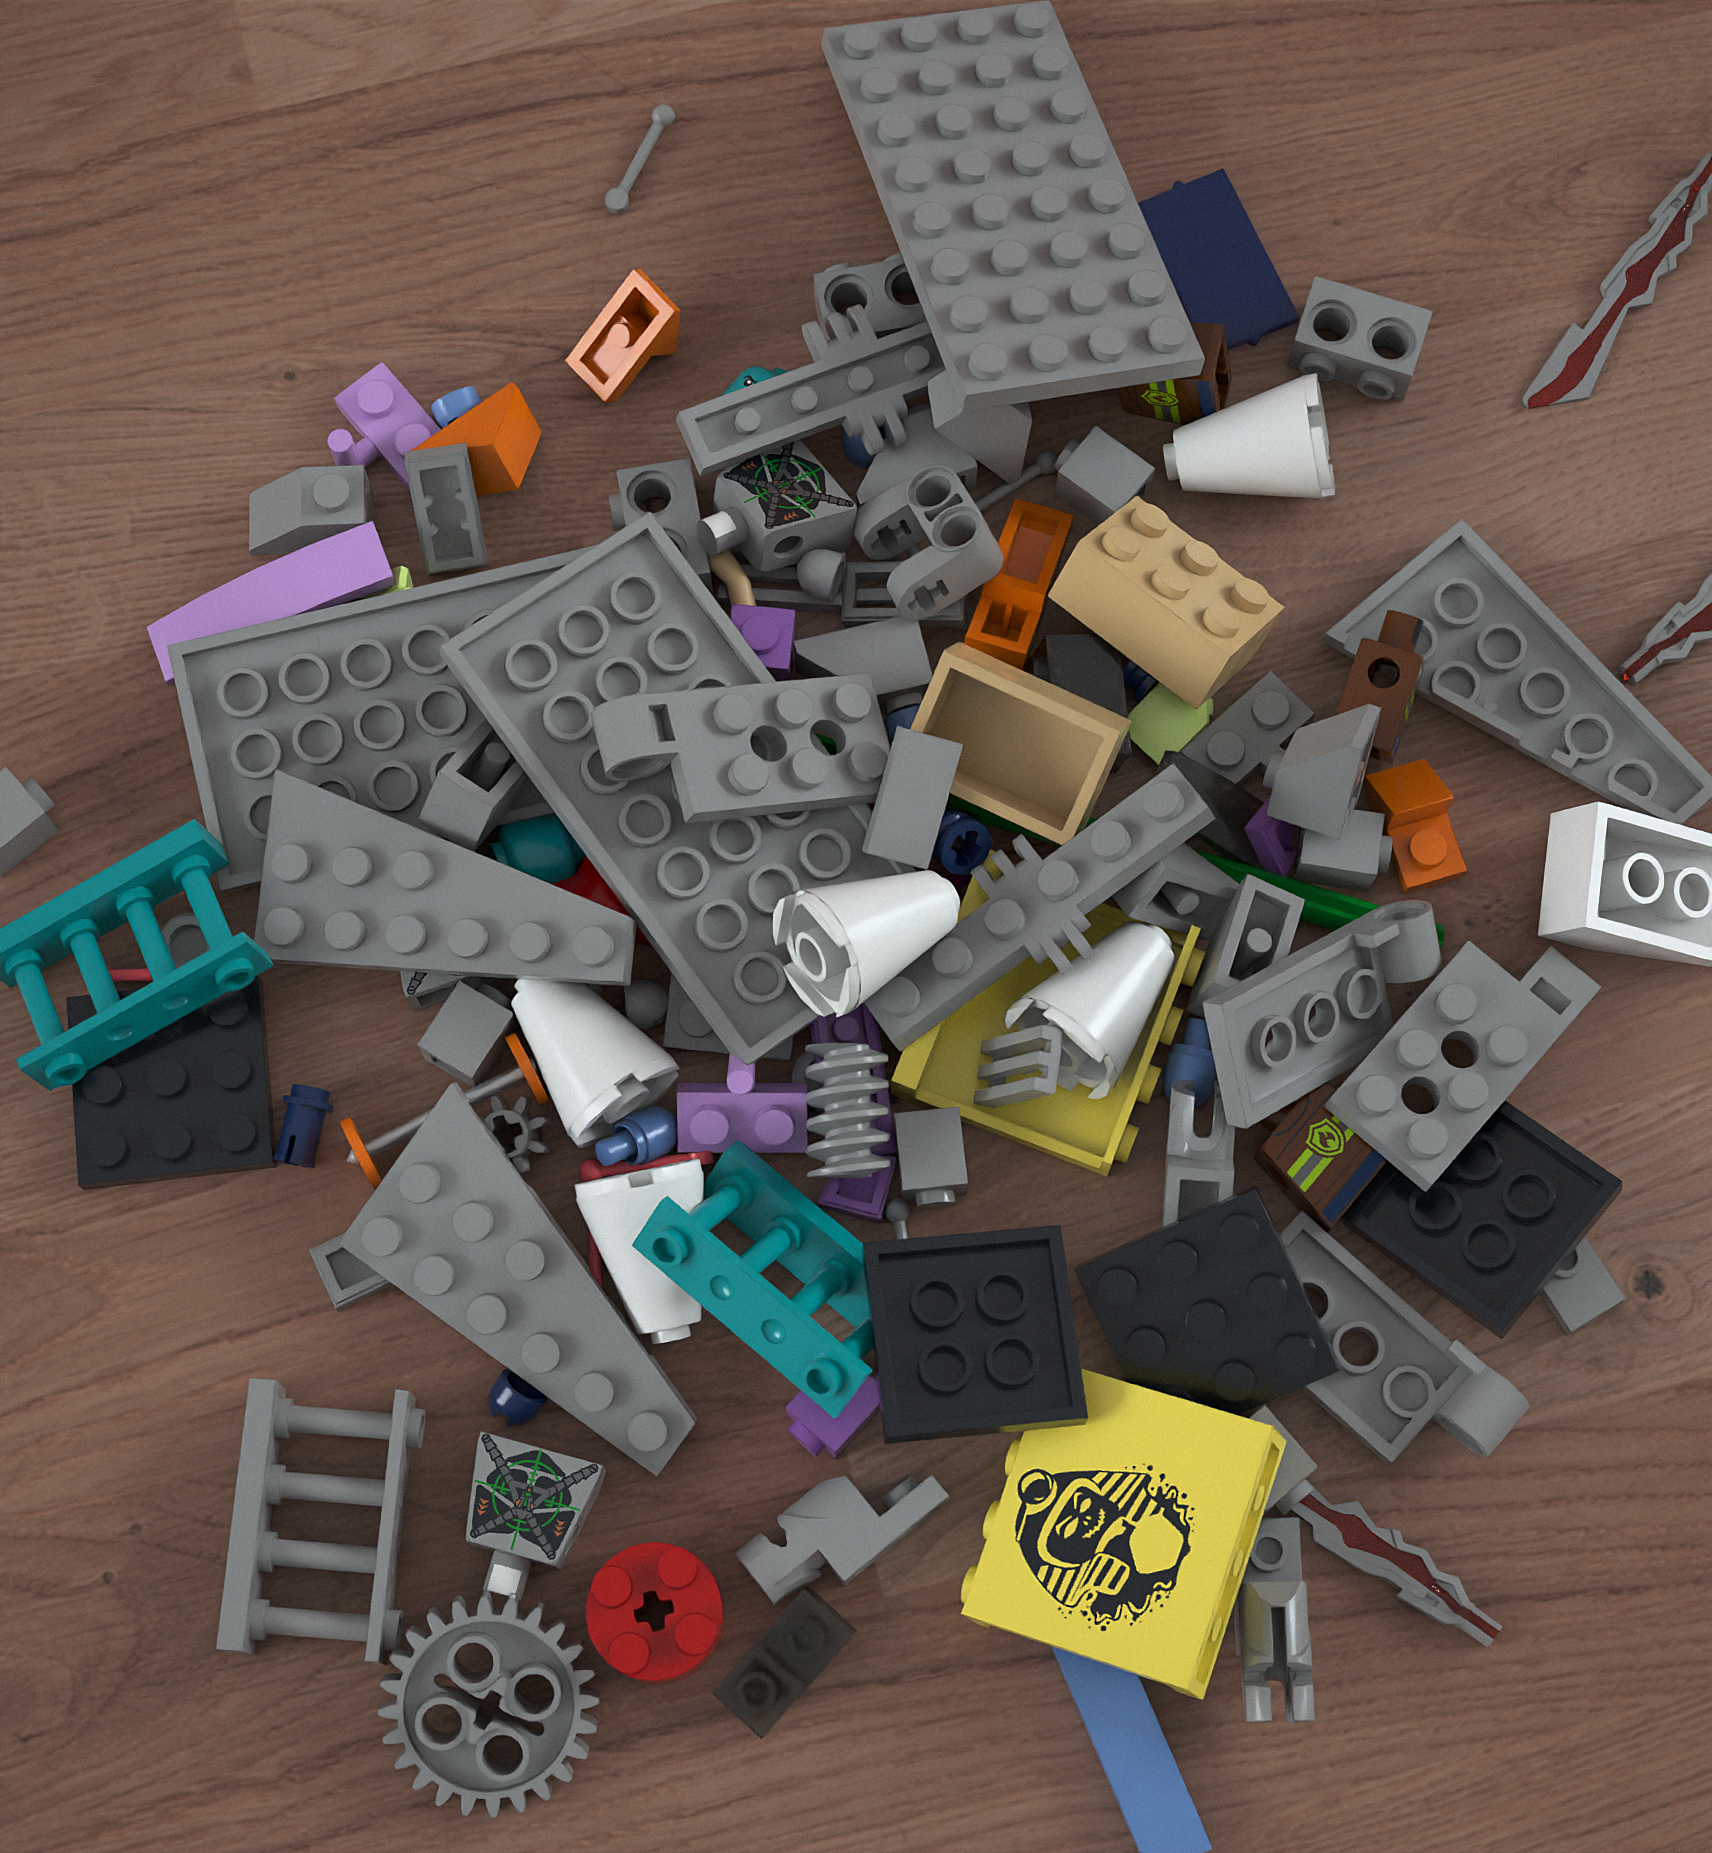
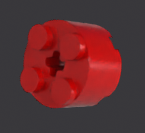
M649 1542L624 1549L607 1561L596 1573L587 1597L586 1622L595 1648L614 1669L639 1682L669 1684L691 1676L711 1657L722 1635L725 1624V1608L722 1594L713 1575L700 1559L687 1549L668 1543ZM655 1596L659 1598L663 1605H674V1613L664 1617L665 1628L660 1631H655L649 1622H639L638 1617L640 1613L648 1609L647 1600Z

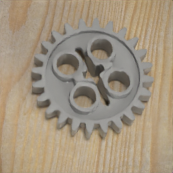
M483 1591L478 1604V1610L470 1611L461 1595L456 1596L452 1604L453 1617L449 1620L437 1608H431L427 1614L431 1632L427 1633L423 1629L411 1625L405 1636L415 1651L395 1648L389 1658L397 1668L403 1671V1674H386L383 1676L380 1687L387 1692L397 1695V1698L381 1703L378 1709V1716L397 1719V1724L385 1732L382 1738L383 1743H404L405 1746L394 1763L395 1768L402 1769L416 1764L420 1770L417 1773L412 1788L417 1791L431 1781H434L439 1785L435 1805L442 1806L454 1792L461 1795L462 1815L466 1816L472 1810L476 1798L485 1799L491 1818L497 1817L502 1798L510 1797L519 1813L524 1812L527 1804V1790L531 1788L545 1801L550 1799L552 1786L549 1776L551 1774L568 1783L572 1780L574 1771L565 1757L586 1759L588 1756L589 1746L576 1734L596 1733L599 1720L582 1712V1709L598 1705L601 1697L600 1691L581 1687V1684L595 1676L596 1666L593 1663L575 1665L574 1659L583 1650L585 1642L580 1638L565 1644L562 1643L560 1637L567 1622L564 1617L554 1621L548 1627L541 1624L540 1620L543 1614L544 1603L540 1601L531 1608L527 1615L518 1613V1595L513 1592L507 1599L504 1609H494L493 1599L489 1591ZM467 1643L482 1644L491 1652L494 1664L484 1672L475 1673L468 1671L458 1660L457 1651ZM443 1673L449 1676L459 1687L467 1691L464 1692L451 1686H443L437 1683L435 1676ZM529 1674L542 1675L551 1682L554 1687V1694L550 1699L542 1703L529 1702L521 1696L518 1690V1681ZM490 1690L495 1691L501 1695L500 1708H495L490 1716L481 1714L478 1711L481 1702L479 1698L484 1699ZM436 1704L450 1705L458 1711L461 1716L462 1725L453 1732L443 1733L437 1731L429 1724L426 1711ZM515 1715L528 1721H537L544 1726L545 1730L539 1734L529 1730L522 1721L513 1716ZM498 1735L511 1736L519 1742L523 1755L512 1763L497 1762L487 1751L486 1743L489 1739Z

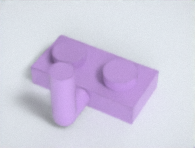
M381 362L334 397L337 408L363 438L354 444L353 438L347 430L336 429L328 436V445L336 466L364 465V467H367L380 457L410 491L404 452L411 451L441 429L386 365Z
M730 1053L727 1083H678V1152H703L710 1150L711 1153H724L729 1146L740 1140L754 1153H806V1148L808 1147V1129H806V1121L808 1120V1104L806 1103L808 1083H755V1063L747 1066L743 1061L732 1056Z

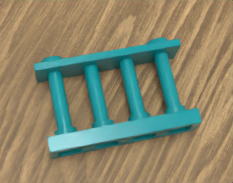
M197 820L189 821L0 928V981L10 988L18 984L41 1043L40 1046L17 1058L16 1061L22 1072L49 1091L79 1081L86 1074L87 1070L222 994L246 987L254 980L256 975L274 966L270 955L243 931L234 937L232 936L208 880L211 874L226 867L230 862L222 844ZM185 890L210 950L176 968L153 910L156 905ZM129 921L153 982L120 1000L97 942L103 935ZM73 953L97 1014L64 1031L42 973L48 966Z
M737 1140L724 1151L705 1180L703 1199L705 1201L688 1214L671 1198L666 1196L659 1202L631 1246L836 1419L873 1371L862 1361L873 1349L862 1259L863 1244L740 1140ZM724 1218L731 1221L755 1242L740 1256L710 1232ZM775 1260L805 1284L790 1299L760 1275ZM825 1303L829 1304L856 1327L842 1342H839L810 1317Z

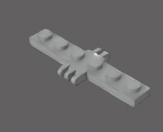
M858 304L846 310L852 333H848L843 319L838 312L824 317L825 328L830 337V340L827 342L820 326L815 320L802 324V334L814 363L678 412L676 422L699 475L708 474L841 424L849 437L860 434L864 446L871 456L884 451V442L878 430L880 426L883 427L892 447L906 443V432L900 420L908 416L905 401L929 392L927 381L946 370L928 321L877 339L864 308Z
M1173 763L1044 860L1039 857L1023 834H1020L1012 840L1015 851L1024 860L1014 866L1002 849L991 856L1004 875L994 881L988 870L981 865L970 871L990 900L957 923L953 930L866 999L864 1003L891 1042L901 1052L1031 955L1038 964H1041L1050 957L1062 975L1066 974L1074 967L1060 950L1063 946L1071 942L1083 959H1086L1095 952L1081 934L1091 927L1085 915L1216 818L1208 805Z

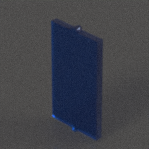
M1224 168L1186 184L1182 181H1176L1173 183L1171 190L1138 202L1189 322L1223 324L1228 351L1246 343L1250 346H1256L1261 337L1299 321V315Z

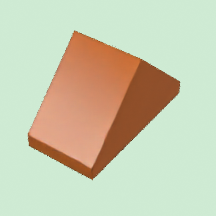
M510 382L411 451L467 443L476 496L517 491L542 431L517 385Z

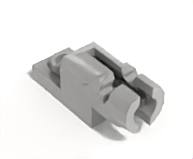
M1178 1080L1171 1084L1162 1208L1163 1226L1233 1196L1235 1126L1227 1125L1219 1082L1214 1081L1212 1128L1211 1132H1206L1205 1137L1196 1136L1193 1130L1195 1092H1192L1193 1080Z
M930 1475L921 1484L911 1476L882 1500L888 1511L879 1517L846 1476L828 1479L818 1483L777 1517L780 1530L786 1535V1547L770 1543L765 1535L758 1533L734 1554L774 1605L789 1593L823 1576L819 1569L825 1564L829 1566L841 1583L846 1586L947 1503L949 1495L933 1475Z
M1299 1517L1262 1518L1234 1603L1236 1656H1240L1245 1723H1267L1272 1721L1270 1685H1267V1681H1279L1283 1685L1286 1723L1315 1721L1311 1637L1308 1618L1307 1582L1302 1581Z

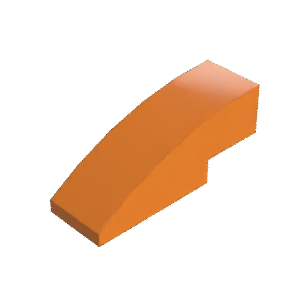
M1015 498L998 542L1004 557L1002 567L994 578L983 584L980 600L965 636V645L1025 671L1049 600L1047 595L1053 587L1071 530L1073 514Z

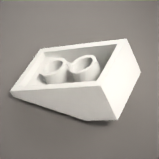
M1599 801L1551 813L1538 936L1588 950L1712 967V834Z

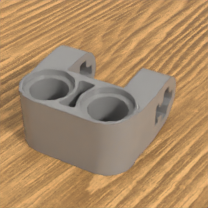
M930 465L923 468L912 477L866 502L856 512L852 534L863 552L871 559L885 560L892 558L926 537L932 544L902 562L888 577L886 585L888 594L900 614L906 619L914 621L924 620L939 613L978 586L989 582L998 574L1002 567L1004 557L999 544L980 510L957 474L950 467ZM887 526L883 530L877 532L882 527Z

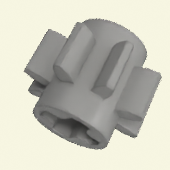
M502 1096L491 1097V1105L494 1112L487 1117H478L487 1130L493 1132L499 1142V1134L507 1130L506 1121L508 1124H520L522 1126L523 1134L514 1139L516 1148L514 1145L502 1146L505 1149L503 1152L508 1159L513 1160V1164L519 1173L529 1172L530 1162L527 1157L533 1152H550L551 1148L546 1143L540 1141L541 1128L548 1126L552 1121L550 1117L535 1118L528 1113L532 1106V1098L528 1096H521L517 1100L514 1110H509L507 1101Z

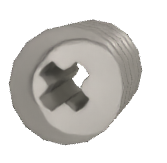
M817 1043L805 1046V1050L808 1053L824 1058L823 1061L810 1065L805 1069V1076L808 1079L824 1084V1087L811 1091L806 1095L807 1104L824 1110L823 1114L806 1121V1129L825 1136L824 1140L811 1144L806 1148V1155L825 1162V1166L810 1171L807 1174V1178L871 1177L872 1173L890 1167L889 1159L871 1153V1147L890 1140L889 1133L871 1127L872 1120L889 1114V1107L870 1101L871 1094L889 1088V1081L870 1075V1068L888 1062V1055L869 1049V1045L859 1043Z

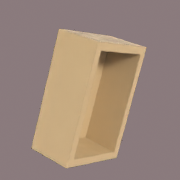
M1138 496L1134 497L1078 542L1047 595L1196 710L1251 661L1285 608L1270 597L1261 584L1245 578L1221 560L1213 548L1203 542L1196 541L1172 523L1164 511L1152 504L1146 503Z
M958 642L943 651L910 729L963 744L950 789L951 794L1058 844L1064 845L1085 829L1132 721Z

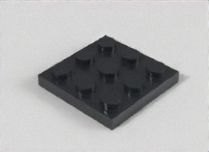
M258 975L246 987L222 994L87 1070L86 1074L79 1081L72 1084L78 1185L83 1190L277 1167V1161L273 1160L276 1148L263 983ZM140 989L117 992L120 1000ZM90 995L66 997L68 1030L97 1014Z
M1504 1100L1427 1192L1387 1161L1343 1214L1342 1219L1344 1226L1500 1339H1503L1622 1191V1181ZM1433 1105L1432 1108L1428 1111V1113H1430V1112L1433 1111L1434 1105Z
M1257 1185L1076 1265L1074 1269L1128 1383L1239 1415L1341 1371V1365Z
M1061 1225L863 1243L862 1259L885 1444L1086 1424L1088 1412Z

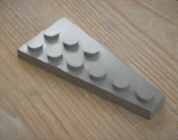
M1463 519L1459 520L1329 629L1323 637V643L1355 659L1362 638L1377 641L1387 610L1399 611L1423 620L1424 623L1414 653L1424 657V669L1416 694L1624 809L1683 825L1712 800V776ZM1390 670L1377 671L1395 682L1397 675Z
M275 769L254 942L270 955L273 963L630 986L637 921L631 917Z
M457 1082L451 1083L338 1244L657 1477L699 1419L653 1355L647 1353L625 1322V1316L612 1299L609 1300L591 1275L589 1266L531 1186L525 1183L503 1152L505 1149L493 1132L487 1130L469 1105V1099Z

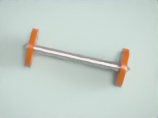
M515 1032L504 1038L518 1065L464 1092L469 1099V1105L472 1107L526 1080L539 1106L549 1102V1098L536 1074L539 1072L536 1060L528 1058ZM432 1109L367 1142H364L351 1116L340 1120L342 1129L352 1147L347 1162L360 1164L373 1189L376 1190L383 1178L373 1157L413 1137Z

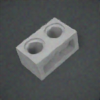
M901 253L889 256L884 262L858 266L855 263H839L827 268L822 273L813 274L814 302L819 326L826 342L830 340V337L825 328L824 317L836 313L835 309L846 303L860 304L864 308L877 339L927 322L920 302L915 305H904L895 299L903 293L917 294ZM840 314L848 333H852L853 331L847 316Z
M1315 276L1287 366L1299 369L1303 375L1316 373L1317 381L1320 382L1336 380L1356 386L1360 392L1375 399L1384 400L1392 397L1403 401L1411 382L1433 311ZM1319 329L1333 330L1340 335L1341 340L1335 342L1325 341L1315 331ZM1379 346L1390 347L1399 354L1400 358L1393 360L1382 358L1375 352L1374 348Z
M690 458L616 470L620 492L608 494L614 530H622L647 514V512L639 509L645 500L652 497H660L669 502L668 506L658 513H652V515L709 592L713 594L707 552L703 548L697 534V523L701 520Z

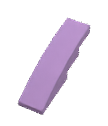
M370 521L260 566L192 600L147 626V630L165 681L169 686L175 684L167 645L341 605L394 586L396 582L373 521Z

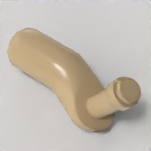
M729 550L714 556L707 553L709 568L725 584L731 607L732 604L756 606L750 580L735 556Z

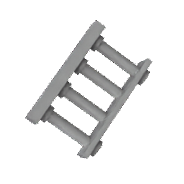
M249 1378L216 1649L227 1653L255 1655L256 1640L264 1641L267 1634L367 1642L365 1661L374 1665L387 1666L389 1651L400 1648L402 1640L403 1611L393 1609L411 1448L421 1449L425 1432V1409L416 1408L417 1399L409 1390L395 1389L393 1413L294 1405L293 1398H286L287 1389L277 1380ZM292 1432L390 1440L385 1480L286 1472V1466L278 1464L280 1439L290 1438ZM283 1499L382 1506L378 1547L278 1539V1533L270 1531L272 1506L281 1505ZM275 1566L374 1574L370 1615L270 1607L269 1600L261 1599L264 1572H273Z

